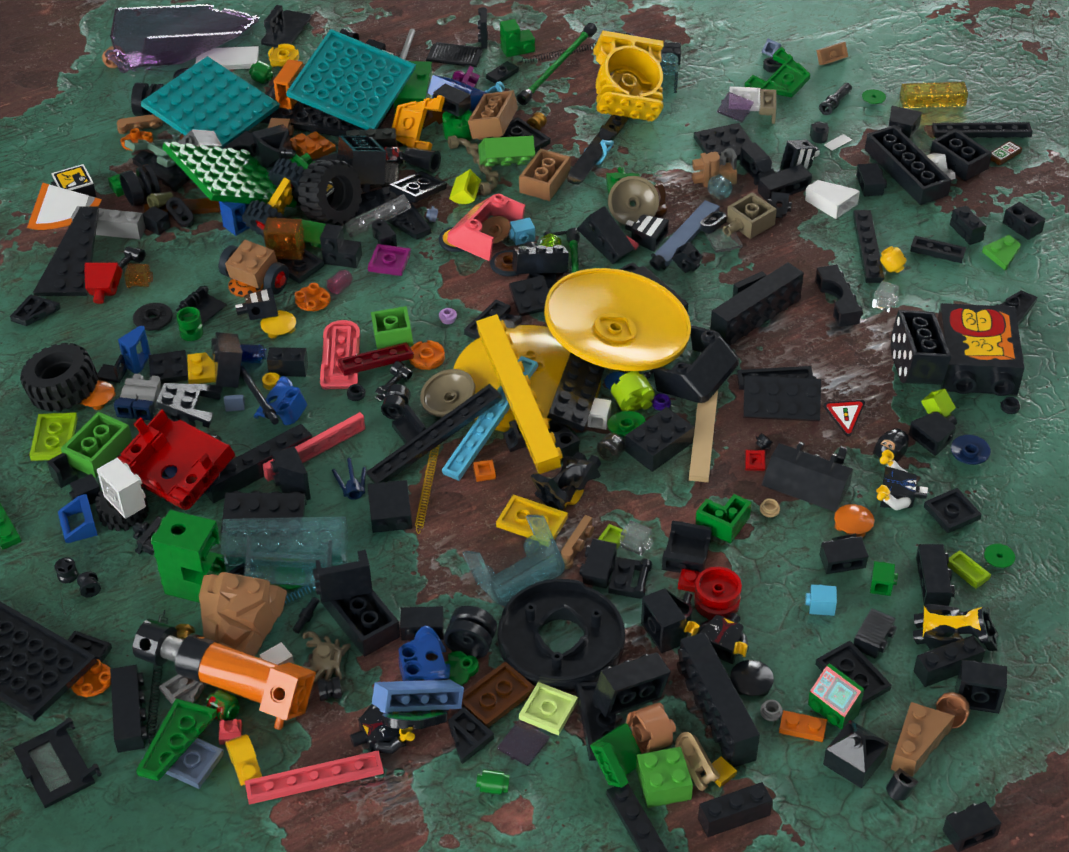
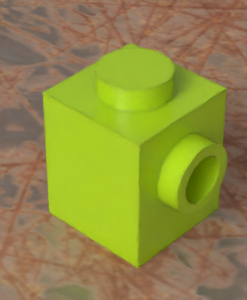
M946 389L932 391L921 400L928 414L938 412L945 418L951 415L950 413L956 408Z

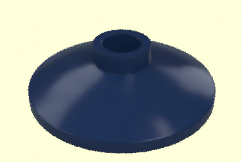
M974 435L959 436L951 444L953 456L965 464L977 465L984 463L988 460L991 453L988 443Z

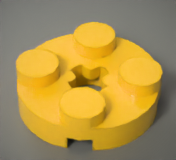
M280 44L275 49L272 47L268 51L271 66L283 67L288 59L298 61L299 50H296L295 46L291 44Z

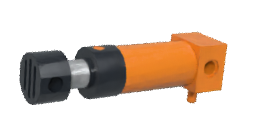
M147 619L141 624L136 632L132 646L134 656L159 666L165 664L168 660L175 662V671L179 675L201 683H207L260 703L259 711L276 716L274 728L277 730L283 728L285 720L287 721L305 714L316 675L315 671L290 662L277 665L219 644L217 641L192 633L184 640L177 638L175 627L153 619Z

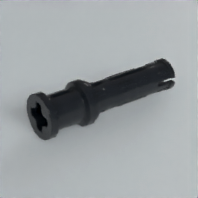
M844 83L833 95H829L819 105L820 112L824 115H830L833 109L839 106V102L852 90V86L849 83Z

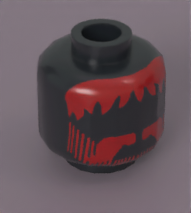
M399 147L383 148L386 150L385 168H399L400 164H403V151H400Z

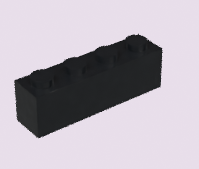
M137 664L112 668L110 673L113 730L117 752L144 749V739H148L147 726H143V721H147L145 707L142 708V703H146L145 692L141 690V686L144 685L143 672L139 673Z

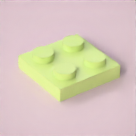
M538 682L519 713V720L559 735L578 703V697Z

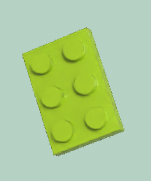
M77 413L38 414L29 455L31 461L50 460L62 454L61 447L75 435L78 420Z

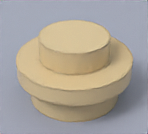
M766 499L760 505V512L766 517H775L780 512V506L776 500Z

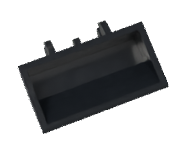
M799 442L796 449L779 443L771 456L762 486L836 512L851 484L853 469L835 463L838 454L833 453L829 461L817 454L812 455L803 452L802 450L805 446L803 442Z

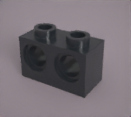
M1021 202L1007 208L1003 218V224L1027 240L1042 233L1045 223L1044 217Z
M554 420L548 421L550 426L548 431L549 433L553 432L556 439L555 447H559L562 452L563 458L560 459V462H563L564 456L573 457L576 452H579L580 440L578 436L573 434L568 426Z

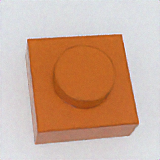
M493 460L473 462L476 482L496 479Z

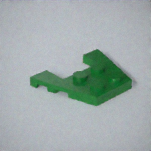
M780 47L773 54V60L783 65L767 81L752 75L744 83L745 87L776 90V95L792 98L810 79V73L800 63H796L793 57L785 52L783 47Z

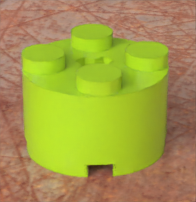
M638 371L628 372L619 378L620 381L617 384L614 382L611 387V393L622 411L635 412L642 408L646 410L653 404L652 400L655 392L643 373L640 374Z

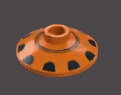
M231 279L228 286L232 294L244 297L247 294L261 291L264 283L258 289Z

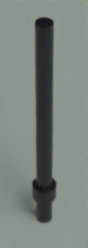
M241 366L240 375L262 407L264 416L273 425L278 424L279 419L276 416V411L267 403L246 369Z

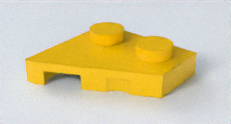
M206 352L187 354L189 384L215 382V364Z

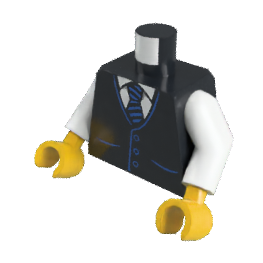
M887 449L882 453V457H880L881 464H888L885 467L883 485L876 490L879 493L877 499L881 501L880 507L893 508L896 511L912 508L915 498H927L928 487L916 486L917 475L901 468L893 460V452Z

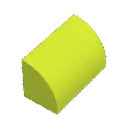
M471 169L456 177L449 199L458 204L472 203L475 201L481 179Z

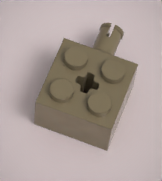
M752 192L728 206V225L723 227V232L725 235L730 236L736 231H740L752 239L775 225L777 209Z

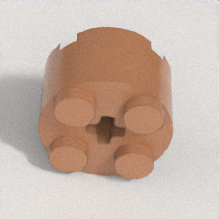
M662 703L652 704L628 714L627 724L629 727L631 726L632 734L642 754L658 751L672 745L676 726L674 721L668 718Z

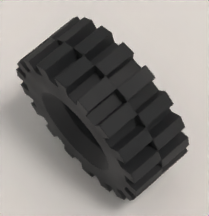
M100 491L98 493L99 497L95 499L99 520L104 527L108 526L109 530L115 528L116 531H121V528H124L127 531L135 523L142 524L144 522L143 518L148 516L147 498H144L146 507L126 519L104 497L103 491Z

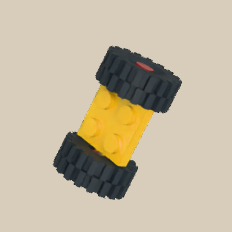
M284 158L276 161L268 176L277 189L267 205L265 202L261 201L260 203L258 200H253L242 216L243 222L246 223L247 227H250L256 234H260L264 238L267 237L269 240L273 239L276 241L280 239L288 226V221L283 216L284 208L291 203L293 196L294 198L299 196L297 190L300 187V177H303L304 169L302 166H298L296 162L292 163L291 160L286 161Z

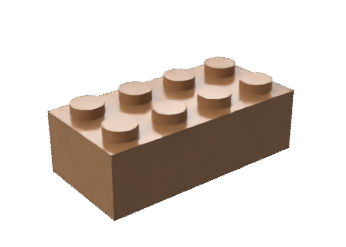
M514 90L483 94L468 120L472 139L478 138L483 140L487 137L498 138L504 135L518 109Z

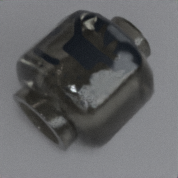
M615 433L606 434L597 445L599 456L609 462L617 460L625 450L624 440Z

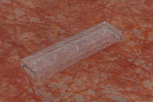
M403 194L351 219L343 225L351 238L371 228L374 221H386L411 209V205Z

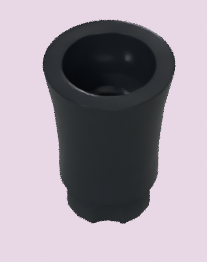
M407 147L403 154V160L411 166L435 173L441 163V154L439 151Z

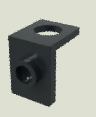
M120 354L114 366L103 364L98 372V379L120 383L127 372L124 355Z

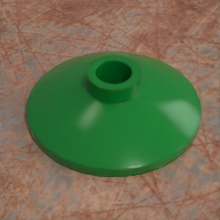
M622 411L608 419L607 427L610 432L619 436H625L644 423L645 418L634 411Z

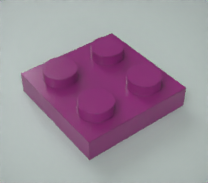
M377 244L368 264V272L402 276L411 255V248Z

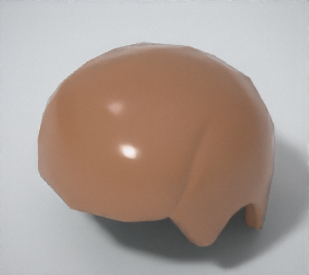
M950 692L944 693L938 699L936 710L955 716L952 725L953 729L961 727L969 717L970 706L963 695Z

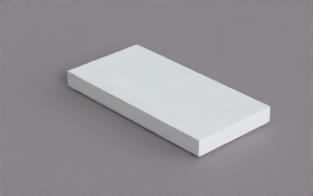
M259 46L197 49L196 63L208 56L228 70L250 69L253 63L258 62Z

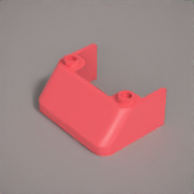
M502 194L492 195L475 205L448 232L447 241L451 245L490 261L494 237L480 232L482 230V223L490 216H502L508 219L509 222L523 219L525 205Z

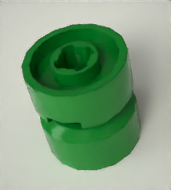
M185 307L179 310L176 318L181 338L185 341L200 339L204 331L199 310L194 307Z

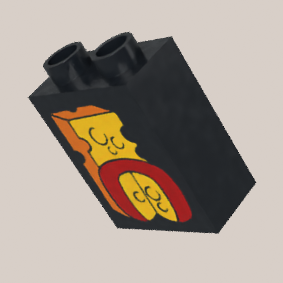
M941 303L937 320L951 354L941 389L959 394L1018 395L1025 367L1015 307Z

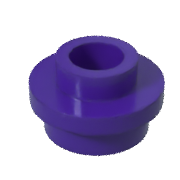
M664 393L657 394L652 400V406L660 411L665 407L670 408L671 406L669 396Z

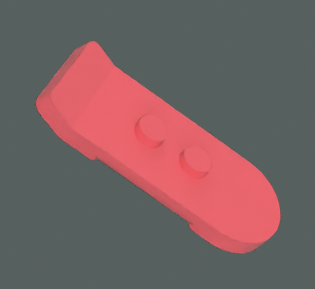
M334 321L324 329L320 385L324 390L348 389L351 385L358 384V373L344 376L338 366V359L360 354V329L352 321Z

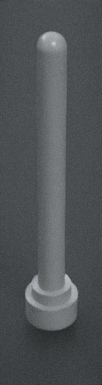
M413 28L409 30L400 58L404 60L415 34V29Z

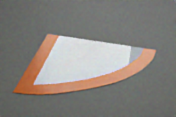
M42 183L27 228L48 230L69 226L72 222L71 216L77 206H99L102 199Z

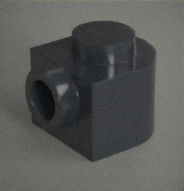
M820 121L811 124L810 136L812 141L819 144L827 142L828 124Z
M899 768L888 782L886 790L892 799L903 801L911 795L918 781Z

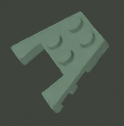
M156 139L153 143L146 140H138V143L125 140V147L133 151L145 149L153 151L157 155V163L165 167L176 164L162 149L164 142L178 143L174 139Z

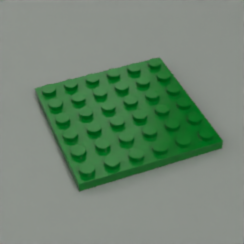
M163 143L162 149L211 201L250 204L253 200H258L260 203L262 201L267 205L277 189L276 185H273L272 181L269 180L267 169L262 167L258 160L253 158L247 150L222 149L217 146L207 147L205 145L197 147L190 143ZM293 198L286 207L295 208L297 201Z

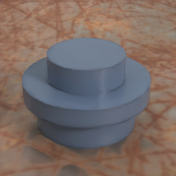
M431 206V209H427L426 219H428V223L436 222L438 209H435L434 206Z

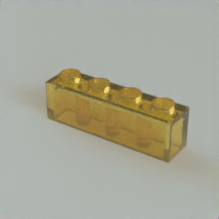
M965 82L902 84L900 91V100L903 108L966 106L968 98Z

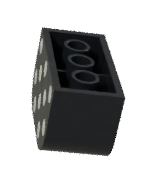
M898 310L891 335V355L902 383L941 385L945 379L951 354L935 312Z

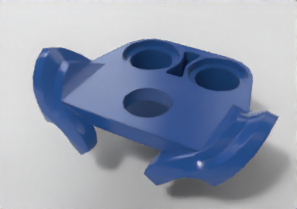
M282 376L277 381L275 387L272 388L265 398L267 403L276 411V415H279L284 425L295 423L307 407V402L300 389L294 387L292 382L285 376ZM277 398L276 401H274V402H272V403H269L271 400ZM261 406L253 416L255 419H258L259 416L266 418Z
M421 627L417 631L414 640L403 644L399 648V669L403 681L449 679L450 664H445L442 652H446L445 646L431 627ZM434 653L438 658L434 661H429L426 659V655Z

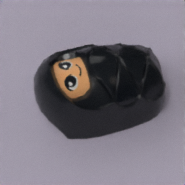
M898 428L887 431L878 439L873 453L880 458L882 453L889 449L894 454L893 460L898 462L908 449L909 436Z

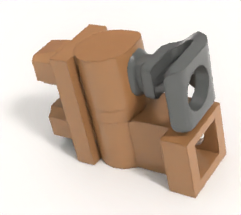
M727 148L721 152V156L718 152L701 153L700 159L692 160L694 171L700 170V172L692 173L694 184L702 183L704 187L729 182L730 185L736 184L737 156L732 148ZM716 176H717V178H718V177H721V178H722V180H721V181H718V182H717L718 179H715L714 182L712 181V179H713L714 177L716 178Z

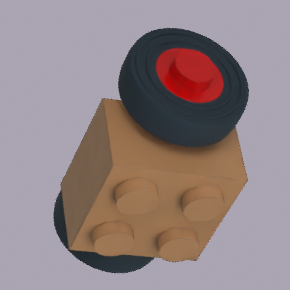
M244 240L239 247L234 245L226 247L219 259L218 268L221 274L258 289L264 283V289L272 288L275 295L284 289L288 281V267L277 262L274 250L248 240Z

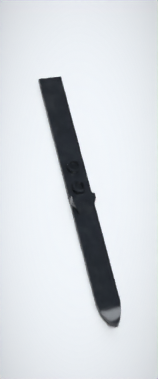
M611 115L569 171L567 176L569 183L580 184L584 181L604 154L600 144L601 140L613 141L630 117Z

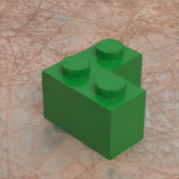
M515 19L500 22L501 49L506 58L535 52V38L530 29L520 31V27Z
M733 494L725 506L706 498L696 511L695 524L711 527L713 536L731 544L749 520L752 502L736 494Z

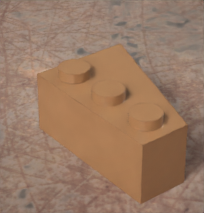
M911 702L894 753L891 770L897 771L901 768L913 777L928 759L931 752L940 745L941 740L950 733L955 716Z

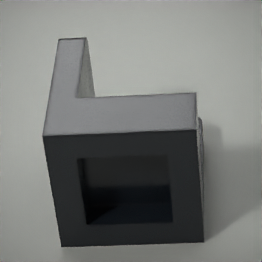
M65 453L47 461L51 477L60 488L78 480L77 473L70 467Z

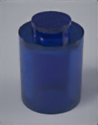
M240 344L242 350L241 362L263 363L267 359V349H264V345Z

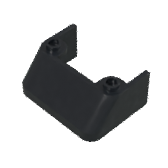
M691 325L692 350L701 352L700 356L692 365L681 362L671 370L659 367L653 369L658 392L697 403H704L715 394L737 368L739 360L738 355L718 332Z

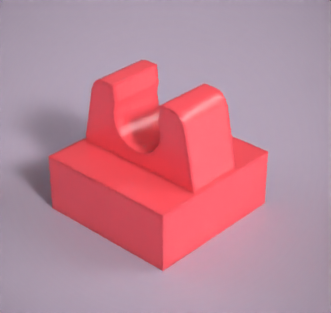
M242 720L219 721L220 745H224L225 741L242 735Z

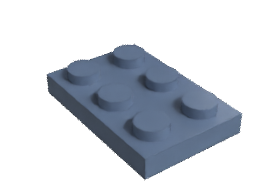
M196 738L165 774L200 789L224 756V751Z

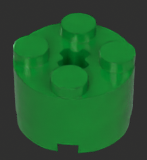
M468 110L460 117L444 112L442 120L445 139L448 140V136L456 135L457 138H464L470 141L472 136L468 120L473 112Z

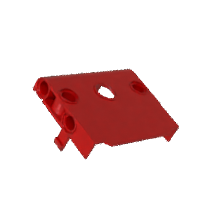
M161 409L148 425L145 424L141 417L134 423L139 434L122 451L121 456L117 458L123 464L127 463L131 472L141 478L142 487L179 508L188 510L215 481L220 472L233 459L235 453L229 444H225L182 420L175 422L170 420L164 410ZM167 467H177V473L174 477L170 479L162 478V472Z

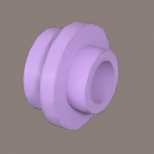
M445 308L439 312V319L444 324H452L457 318V313L454 309Z

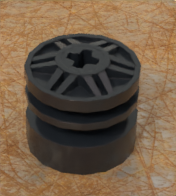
M147 83L134 84L131 94V107L135 116L152 114L141 106V101L163 87L164 84H151V86Z
M148 164L143 165L142 168L137 167L136 175L132 170L119 174L123 192L133 207L144 203V196L147 198L152 193H161L158 179Z

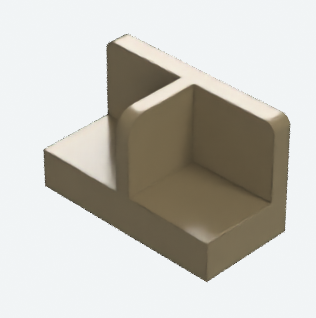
M760 89L759 114L772 115V124H775L776 90Z

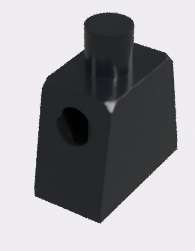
M891 106L888 127L895 125L908 138H911L920 126L922 112Z
M933 412L913 420L910 425L909 436L936 456L953 440L957 420L953 415L945 418L940 413Z

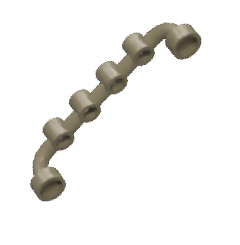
M456 135L448 136V146L450 149L458 148L461 144L466 146L467 153L473 156L474 163L479 165L481 173L486 175L487 180L479 184L480 192L483 196L489 195L491 190H494L498 185V172L492 171V167L480 165L477 143L471 144L469 140L457 138Z

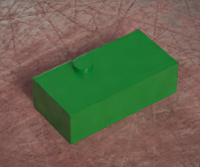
M409 61L416 64V69L394 101L395 113L398 105L414 101L420 102L429 98L430 94L427 92L433 76L432 62Z

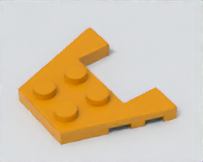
M439 95L433 99L426 98L424 101H414L398 105L392 128L396 130V140L410 148L431 150L432 143L419 141L427 110L441 112L445 97Z

